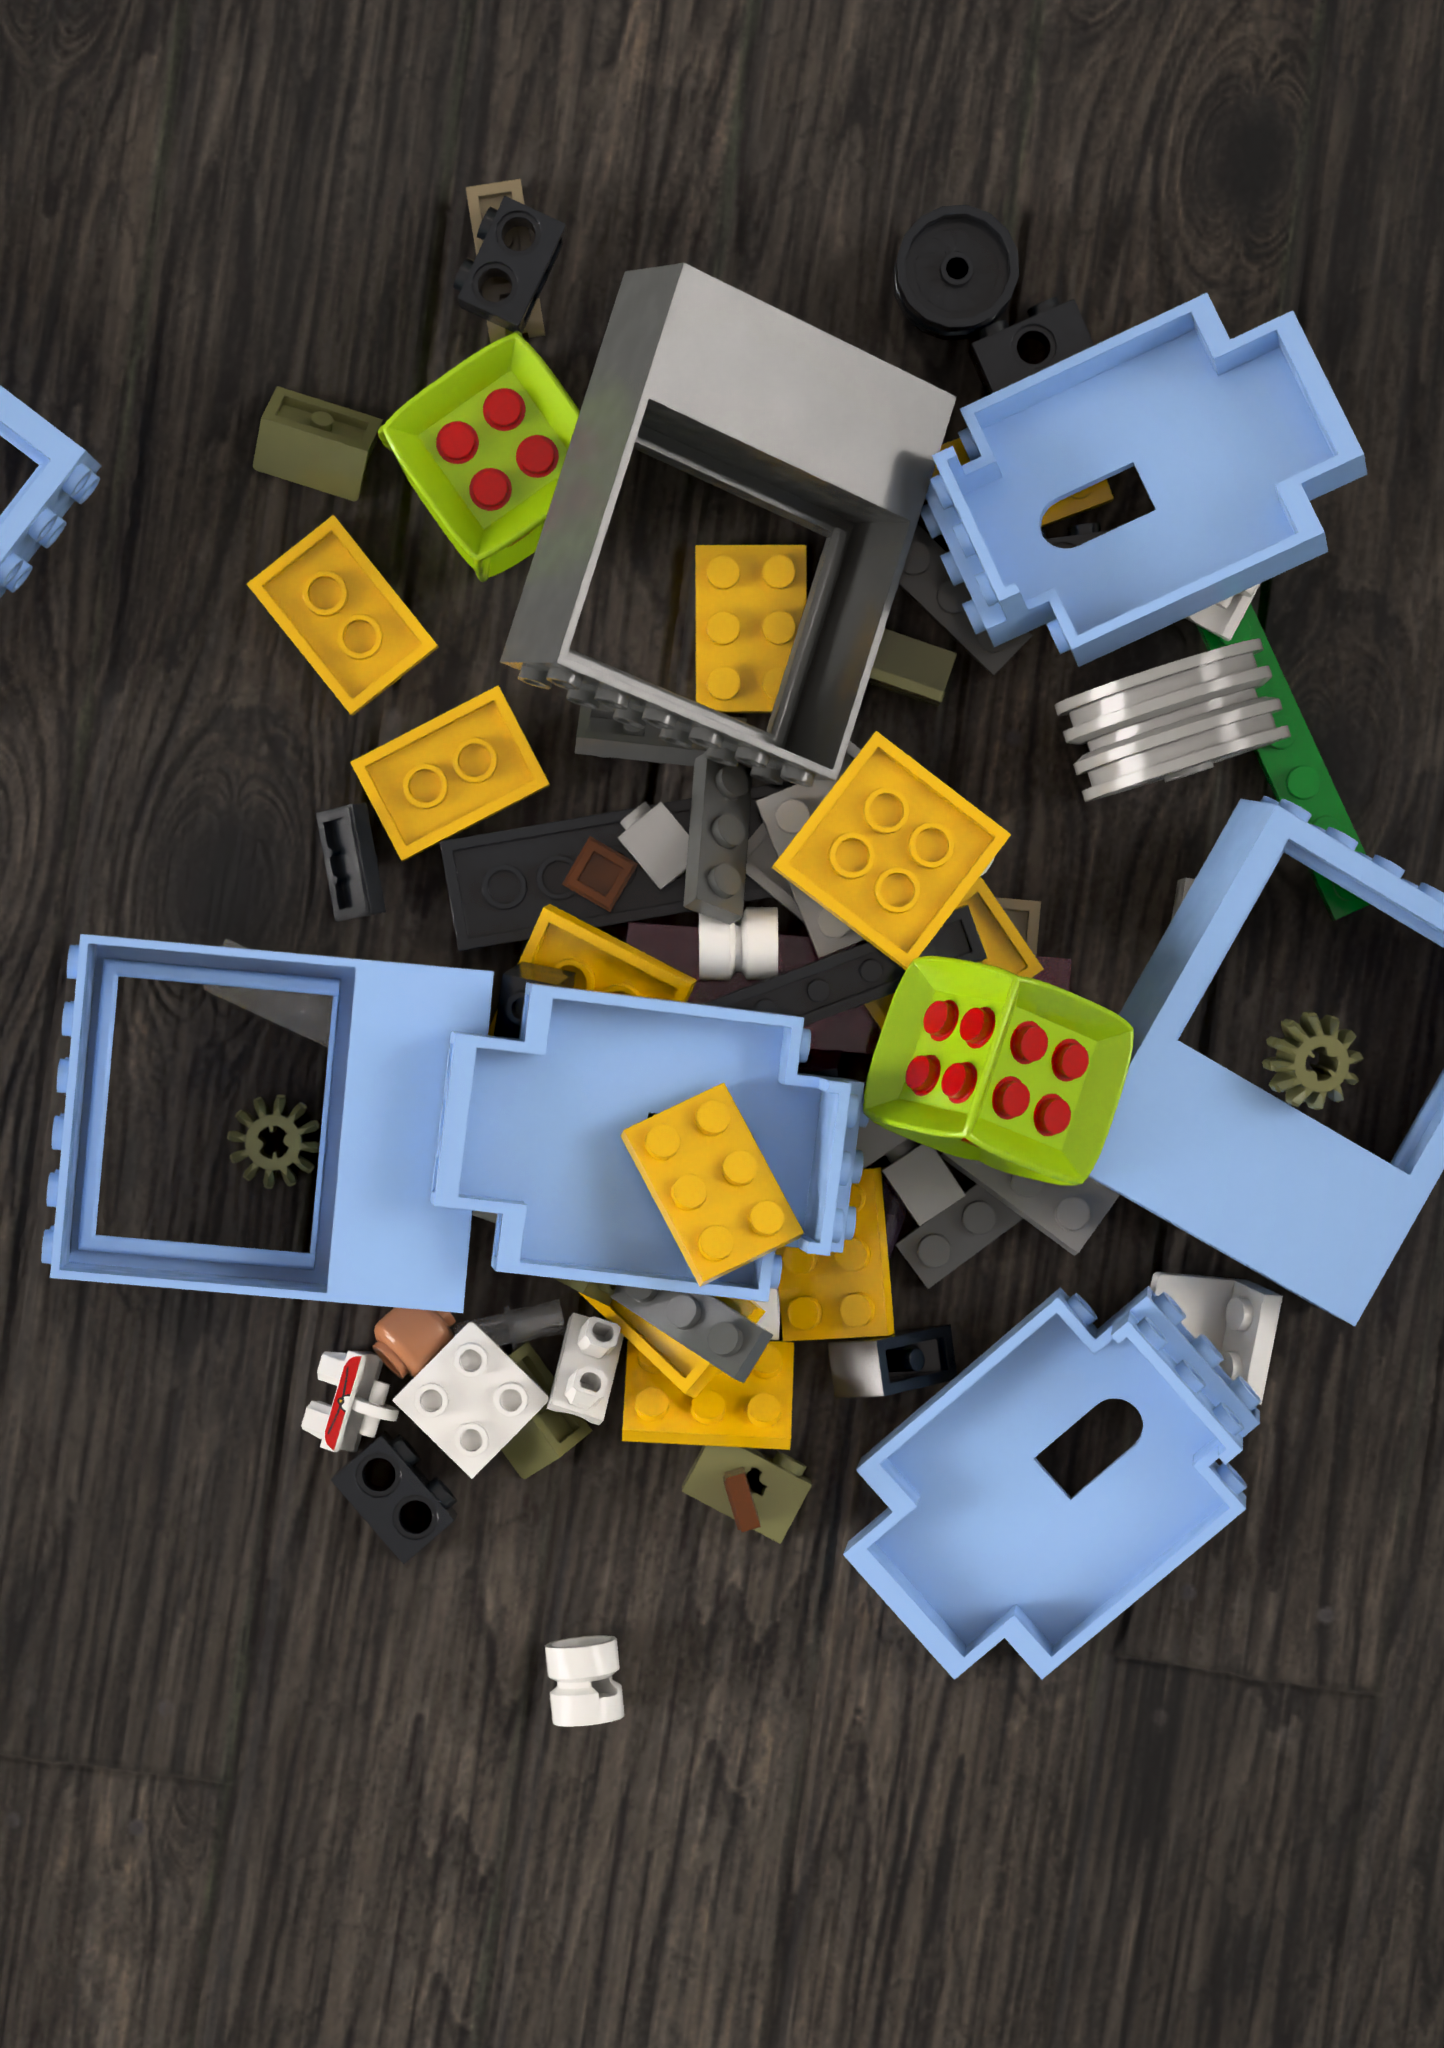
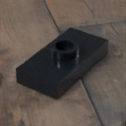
M367 803L350 804L316 813L335 921L353 920L386 912Z

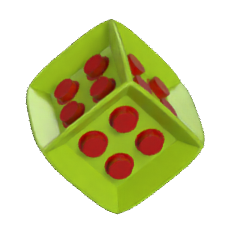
M515 331L513 334L498 339L480 349L425 387L401 406L384 425L379 427L378 435L383 445L394 453L409 483L447 538L465 561L475 570L477 578L481 582H485L488 578L513 567L536 551L580 410L542 357L523 338L521 332Z
M941 956L918 957L911 962L903 974L887 1012L866 1080L863 1113L874 1123L895 1134L952 1156L978 1160L999 1171L1041 1182L1068 1186L1080 1185L1085 1182L1093 1170L1108 1136L1130 1066L1134 1029L1129 1022L1113 1011L1050 983L1034 978L1017 976L1008 970L979 962Z

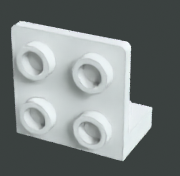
M1155 1272L1150 1286L1154 1293L1159 1296L1166 1292L1173 1298L1186 1315V1318L1181 1323L1195 1339L1203 1334L1213 1343L1224 1359L1218 1365L1233 1381L1238 1376L1242 1377L1261 1400L1259 1404L1262 1405L1283 1296L1245 1279Z
M469 1322L399 1391L392 1401L473 1479L548 1402L549 1396L476 1323Z

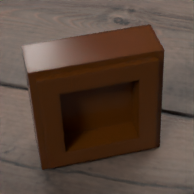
M590 836L562 885L611 913L638 864Z
M744 1467L725 1472L723 1482L737 1529L741 1530V1532H746L761 1527Z

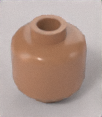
M394 1307L375 1325L374 1334L377 1342L372 1346L373 1350L386 1367L397 1377L403 1379L407 1374L415 1377L455 1337L450 1327L456 1323V1320L450 1312Z

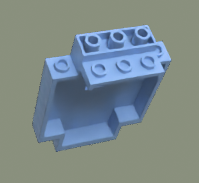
M1205 293L960 408L967 428L959 431L958 435L970 462L961 466L953 446L932 455L940 474L930 478V484L925 497L928 504L923 505L920 514L931 538L933 539L942 534L950 551L940 555L953 586L964 582L972 599L962 605L976 635L986 630L993 646L997 647L1047 624L1059 653L1063 654L1071 650L1078 667L1328 552L1325 532L1310 501L1367 475L1364 452L1294 311L1292 310L1230 339L1208 293ZM1135 466L1155 508L1154 511L1073 548H1059L1045 540L1042 535L1041 524L1048 508L1060 500Z
M526 982L519 1039L451 1031L430 1202L437 1207L497 1213L491 1266L496 1272L768 1302L770 1288L778 1289L782 1273V1256L775 1255V1251L699 1287L620 1135L624 1129L647 1119L648 1113L658 1114L724 1082L804 1232L801 1238L785 1246L799 1248L807 1254L830 1256L831 1252L843 1253L844 1240H852L855 1232L856 1207L849 1206L851 1185L852 1183L859 1184L863 1171V1151L856 1150L859 1127L866 1128L869 1118L863 1113L864 1082L854 1079L798 1073L799 1062L806 1063L808 1060L811 1044L810 1029L803 1028L804 1017Z
M1147 1286L1097 1329L1093 1322L1098 1318L1089 1304L1077 1293L1069 1297L1060 1287L861 1457L856 1471L888 1508L848 1541L843 1555L954 1680L1004 1638L1041 1679L1045 1678L1246 1510V1495L1242 1491L1247 1488V1485L1228 1462L1243 1451V1437L1260 1424V1411L1256 1406L1261 1403V1400L1242 1377L1238 1376L1233 1381L1218 1365L1224 1359L1218 1349L1205 1335L1201 1334L1195 1339L1181 1323L1186 1318L1185 1313L1166 1292L1157 1296ZM1107 1399H1122L1131 1403L1142 1417L1143 1429L1140 1438L1074 1496L1070 1497L1035 1457L1100 1402ZM1218 1458L1223 1462L1220 1466L1215 1462Z

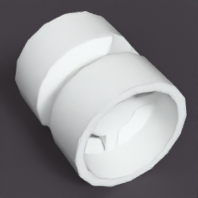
M746 907L743 917L730 925L699 913V981L731 980L735 972H742L746 980H765L778 975V908Z
M604 1635L582 1636L557 1640L545 1645L548 1677L557 1681V1687L550 1692L552 1721L554 1725L567 1727L596 1725L612 1722L625 1716L622 1686L620 1683L612 1680V1675L620 1669L616 1637Z

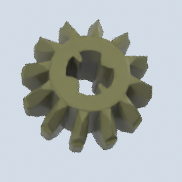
M1305 1011L1300 1017L1299 1024L1288 1018L1281 1021V1028L1285 1036L1283 1039L1273 1036L1266 1039L1269 1047L1277 1049L1275 1057H1268L1261 1062L1264 1069L1277 1072L1268 1085L1273 1091L1279 1093L1286 1091L1285 1099L1288 1104L1299 1107L1303 1102H1306L1309 1108L1320 1110L1323 1109L1326 1097L1337 1103L1344 1100L1343 1090L1340 1086L1342 1082L1351 1085L1359 1082L1358 1077L1354 1073L1348 1072L1349 1065L1357 1064L1364 1059L1360 1052L1348 1050L1357 1036L1352 1030H1339L1340 1021L1337 1017L1327 1014L1319 1020L1316 1013ZM1312 1051L1318 1052V1064L1311 1063L1310 1066L1313 1070L1306 1069V1058L1308 1056L1314 1058L1315 1055Z
M278 1094L274 1101V1111L270 1114L265 1099L262 1096L257 1097L253 1100L259 1119L254 1118L249 1112L241 1109L236 1113L235 1117L240 1123L249 1128L248 1131L231 1130L228 1132V1140L245 1142L246 1149L232 1153L230 1155L231 1162L237 1163L247 1157L253 1161L243 1174L247 1181L252 1180L261 1168L266 1169L263 1184L267 1189L274 1187L277 1170L281 1171L287 1186H293L297 1183V1176L291 1165L292 1163L306 1173H311L315 1168L312 1161L301 1154L303 1151L319 1153L320 1142L305 1141L304 1134L315 1132L321 1125L318 1120L310 1121L303 1126L297 1122L308 1108L303 1102L298 1103L290 1115L285 1114L287 1096ZM267 1127H269L271 1133L276 1131L277 1127L284 1129L287 1133L283 1142L289 1149L283 1156H281L280 1150L274 1152L273 1156L265 1152L264 1148L268 1141L262 1136V1133Z

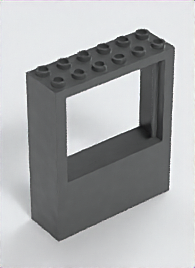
M686 263L625 271L500 662L520 670L518 679L524 683L543 689H551L552 684L568 690L566 699L570 702L592 709H598L600 704L615 710L612 718L618 722L643 729L646 727V724L661 729L659 738L666 742L691 748L692 744L695 743L707 748L705 757L714 762L736 767L738 762L752 767L750 776L760 781L782 785L783 780L805 787H812L814 780L837 781L928 491L930 478H932L936 465L932 455L940 452L957 396ZM633 449L827 537L766 731L570 649Z

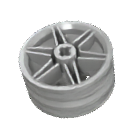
M1261 639L1247 640L1183 658L1107 683L1056 703L1054 706L1057 716L1069 715L1073 725L1072 728L1063 731L1066 743L1075 745L1087 744L1090 751L1082 755L1073 764L1076 775L1088 773L1092 787L1082 791L1084 801L1090 802L1164 780L1166 783L1213 768L1214 763L1291 737L1288 725L1276 727L1272 715L1283 709L1280 699L1268 696L1258 698L1256 689L1265 685L1272 678L1270 667H1257L1254 658L1255 654L1264 650Z

